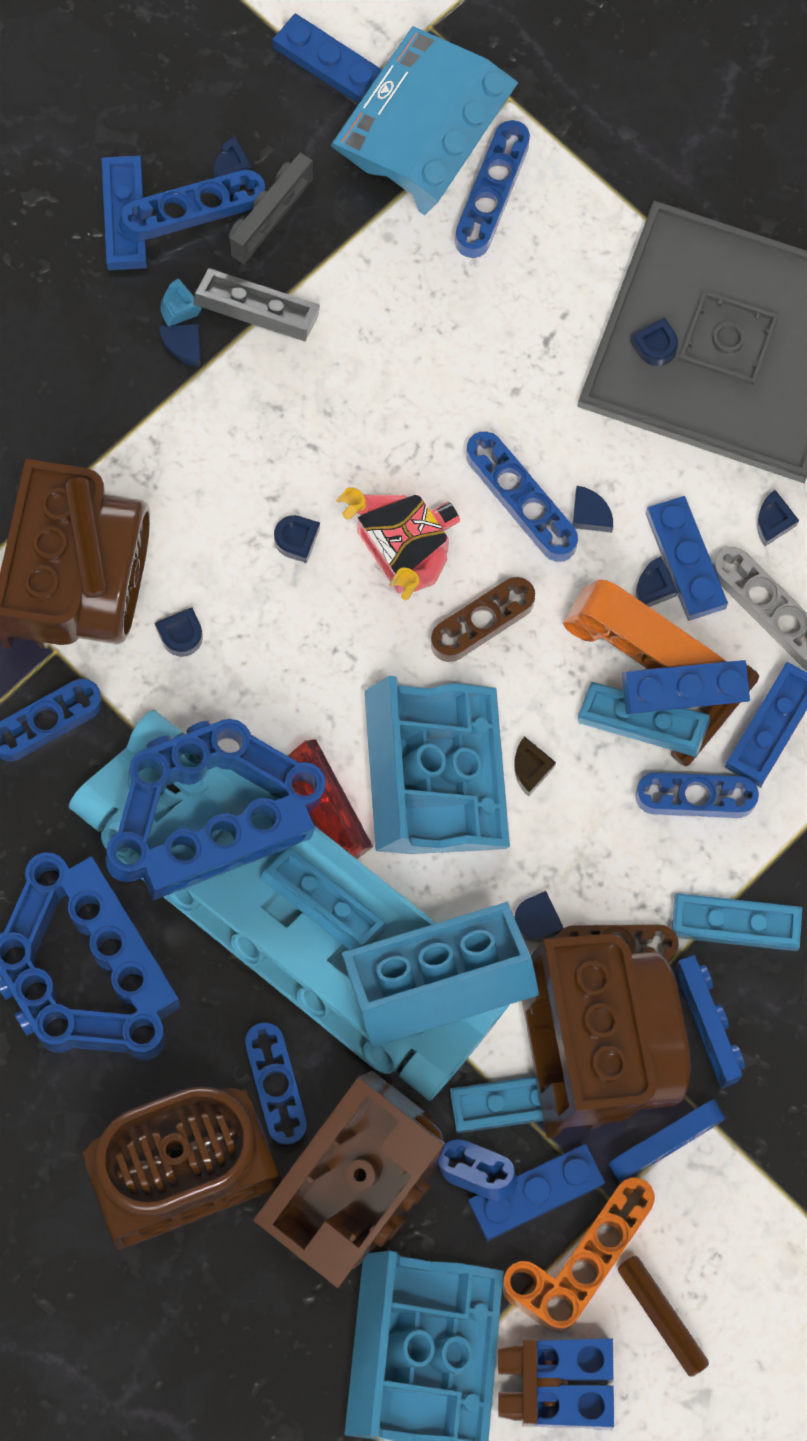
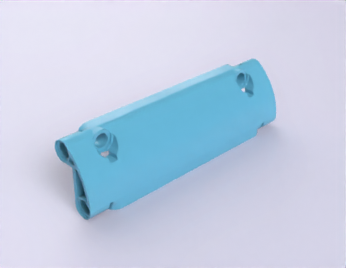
M155 709L149 711L138 722L130 736L127 747L86 781L69 803V808L98 832L102 831L101 839L106 850L108 842L119 830L129 793L127 780L133 757L142 750L147 749L146 745L156 738L169 735L171 739L184 735L180 729ZM191 753L182 754L178 758L179 762L188 768L196 767L201 763L199 758ZM214 767L207 770L202 780L195 784L173 783L180 789L177 794L166 788L160 796L147 845L149 849L164 844L170 833L178 829H189L194 832L205 828L209 819L216 814L227 813L237 816L245 813L248 805L255 799L268 798L276 801L279 798L230 769ZM152 768L143 769L138 773L141 780L147 783H155L161 779L159 772ZM258 814L251 817V822L258 829L266 830L273 827L271 819L266 815ZM316 826L310 840L291 847L387 923L384 932L373 943L436 924L435 921ZM216 830L211 834L214 842L219 845H229L234 841L233 836L226 830ZM177 845L171 849L172 855L180 861H187L194 857L193 851L186 845ZM123 848L116 853L118 860L125 864H133L139 860L138 853L131 848ZM284 850L164 896L172 905L378 1072L390 1074L392 1072L395 1073L401 1067L403 1070L399 1077L428 1101H431L454 1076L509 1007V1005L371 1047L342 953L349 951V949L260 879L263 870Z

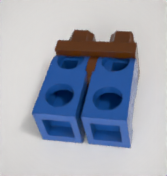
M613 1338L523 1340L522 1346L498 1349V1375H522V1392H498V1418L523 1421V1427L613 1430L614 1386L569 1385V1382L608 1384L613 1382Z

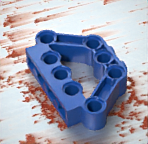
M234 719L221 720L210 724V721H202L190 726L186 730L187 734L171 739L169 735L156 738L146 745L147 749L137 753L131 760L127 780L129 793L118 833L113 835L108 842L105 859L107 870L118 881L131 882L143 878L154 901L310 840L315 826L309 813L316 809L320 803L326 785L325 776L320 768L312 763H299L252 736L245 724ZM225 738L233 739L238 743L240 749L236 752L228 753L219 747L218 742ZM191 753L196 755L201 763L196 767L188 768L183 766L178 758L182 754ZM214 767L230 769L279 798L276 801L268 798L255 799L248 805L245 813L237 816L227 813L216 814L209 819L205 828L194 832L189 829H178L170 833L164 844L149 849L147 845L158 802L167 785L175 782L187 785L195 784L202 780L207 770ZM152 768L159 772L161 779L155 783H147L141 780L138 773L143 769ZM296 781H304L310 784L313 793L308 796L298 795L292 789L291 784ZM258 814L266 815L271 819L273 827L266 830L258 829L251 822V817ZM216 830H226L233 836L234 841L229 845H219L214 842L211 834ZM177 845H186L191 848L194 857L187 861H180L172 855L171 849ZM123 848H131L138 853L139 860L133 864H125L118 860L116 853Z
M41 853L34 856L26 867V884L5 931L0 934V992L5 1000L13 996L21 1010L14 1013V1016L24 1033L28 1036L35 1032L40 1043L47 1050L54 1053H63L72 1048L129 1053L138 1060H150L157 1057L166 1045V1034L161 1020L180 1009L181 1005L179 998L164 976L161 967L150 953L136 926L128 917L114 890L111 889L92 856L70 869L64 860L54 853ZM46 871H56L59 873L57 882L51 886L38 884L40 875ZM65 896L69 901L68 912L74 927L80 933L90 935L89 946L95 962L101 968L111 970V982L116 996L123 1004L133 1006L136 1012L132 1015L72 1010L63 1005L56 1004L57 991L51 977L46 971L35 968L37 950L59 900ZM95 904L99 906L100 911L98 915L91 920L79 918L78 912L84 905ZM116 939L122 943L120 950L116 954L106 956L99 952V948L104 941ZM14 947H20L25 950V956L19 963L8 964L4 962V956L8 950ZM131 974L141 976L143 984L138 990L127 992L121 988V983L126 976ZM42 983L47 986V991L41 999L29 1000L25 998V992L31 984ZM64 1019L68 1021V1028L63 1035L52 1037L46 1033L47 1026L52 1020ZM141 1026H149L155 1030V1035L149 1043L137 1044L132 1040L134 1031Z

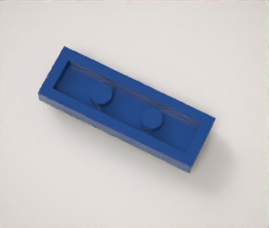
M296 13L272 39V46L275 50L358 104L382 71L381 68Z
M141 155L101 158L107 269L147 268L146 240L133 241L123 235L119 226L124 206L131 201L143 198ZM132 215L131 222L134 221L139 226H144L145 220H139L137 215Z
M682 496L647 507L645 514L668 572L678 591L677 594L687 620H694L725 610L728 601L686 497Z
M746 660L622 672L626 714L750 701Z
M786 662L732 752L725 768L739 776L752 780L756 786L762 787L807 711V672Z
M695 955L679 960L674 971L720 1088L723 1089L737 1084L743 1076L741 1070L745 1069V1064L736 1044L731 1046L725 1030L729 1029V1024L723 1007L720 1004L715 1006L709 990L713 989V983L709 971L705 965L699 966Z
M584 1144L517 1176L518 1184L516 1190L508 1198L495 1201L477 1195L469 1199L468 1204L488 1242L604 1186L605 1181L587 1145Z

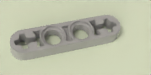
M727 547L721 550L716 556L713 565L721 586L807 670V642L804 640L801 646L796 644L807 631V612L747 552L737 547ZM736 561L740 564L738 573L735 571L726 573L724 571L726 562L733 564ZM749 574H751L753 577L750 578L744 585V588L741 589L739 586L741 584L742 578L746 580ZM759 586L766 588L771 594V601L765 605L754 603L749 596V591L752 588ZM783 615L794 616L800 623L799 631L792 634L783 632L778 626V619Z

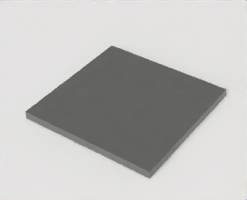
M654 200L578 400L577 407L805 484L807 479V251ZM665 317L677 335V353L670 363L663 366H653L641 359L631 344L630 339L631 335Z

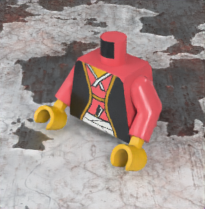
M354 487L346 488L336 499L338 503L344 502L349 505L342 512V515L348 520L352 519L356 513L361 515L357 517V533L389 579V586L394 587L398 594L403 591L401 598L406 601L413 592L434 585L448 560L449 539L444 531L460 522L459 515L454 506L447 501L430 511L419 495L410 497L405 495L363 494Z

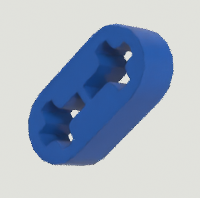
M451 1140L444 1145V1149L438 1158L441 1174L446 1181L482 1197L495 1201L504 1200L516 1190L518 1183L512 1162L505 1156L465 1140ZM462 1156L465 1157L467 1165L458 1163L455 1168L451 1166V1160L459 1161ZM500 1172H503L505 1180L496 1179L493 1184L490 1183L488 1175L496 1177Z

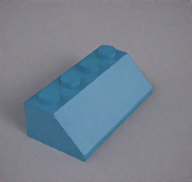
M508 902L342 953L371 1047L539 995L532 958Z

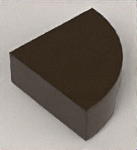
M524 736L516 751L514 772L519 786L525 794L530 796L555 768L556 762Z

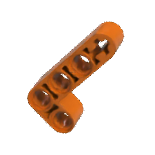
M600 579L584 587L563 621V626L572 635L588 642H594L603 638L646 669L726 662L718 654L627 591L607 580Z
M641 1178L624 1180L617 1187L556 1279L533 1263L519 1261L507 1269L503 1278L502 1291L504 1297L512 1305L546 1329L553 1332L568 1330L577 1321L651 1211L655 1202L652 1186ZM635 1191L641 1195L639 1199L641 1206L636 1205L626 1220L618 1216L627 1202V1197L624 1194L630 1196ZM603 1226L615 1228L620 1235L619 1245L615 1247L603 1246L598 1240L597 1230ZM579 1262L590 1264L596 1273L595 1281L590 1284L577 1282L572 1274L573 1266ZM517 1273L530 1275L535 1284L534 1291L528 1295L517 1294L511 1287V1277ZM555 1298L565 1300L571 1308L570 1318L565 1321L552 1319L547 1311L548 1302Z

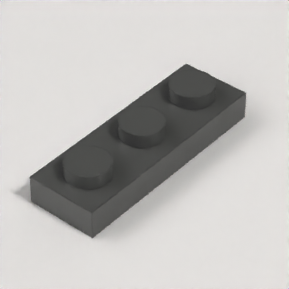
M299 153L292 163L286 162L280 168L276 176V182L269 191L263 190L257 196L252 207L253 210L246 219L241 218L234 224L229 234L231 256L242 264L247 262L313 181V160Z
M208 268L194 296V305L302 341H306L318 318L320 309L319 304Z

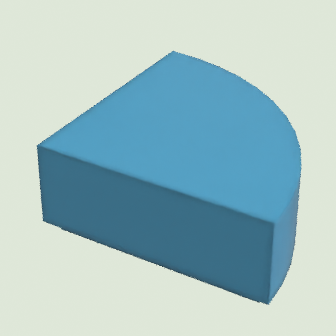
M180 279L173 281L169 285L160 306L163 319L169 327L198 316L202 307L194 305V296Z

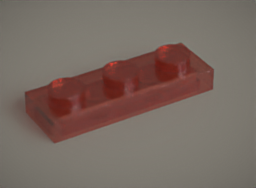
M305 740L287 756L299 763L307 762L314 764L320 768L325 776V790L316 809L309 813L314 826L354 858L359 859L373 848V845L317 740ZM296 781L291 784L298 795L308 796L313 793L310 784L304 781Z

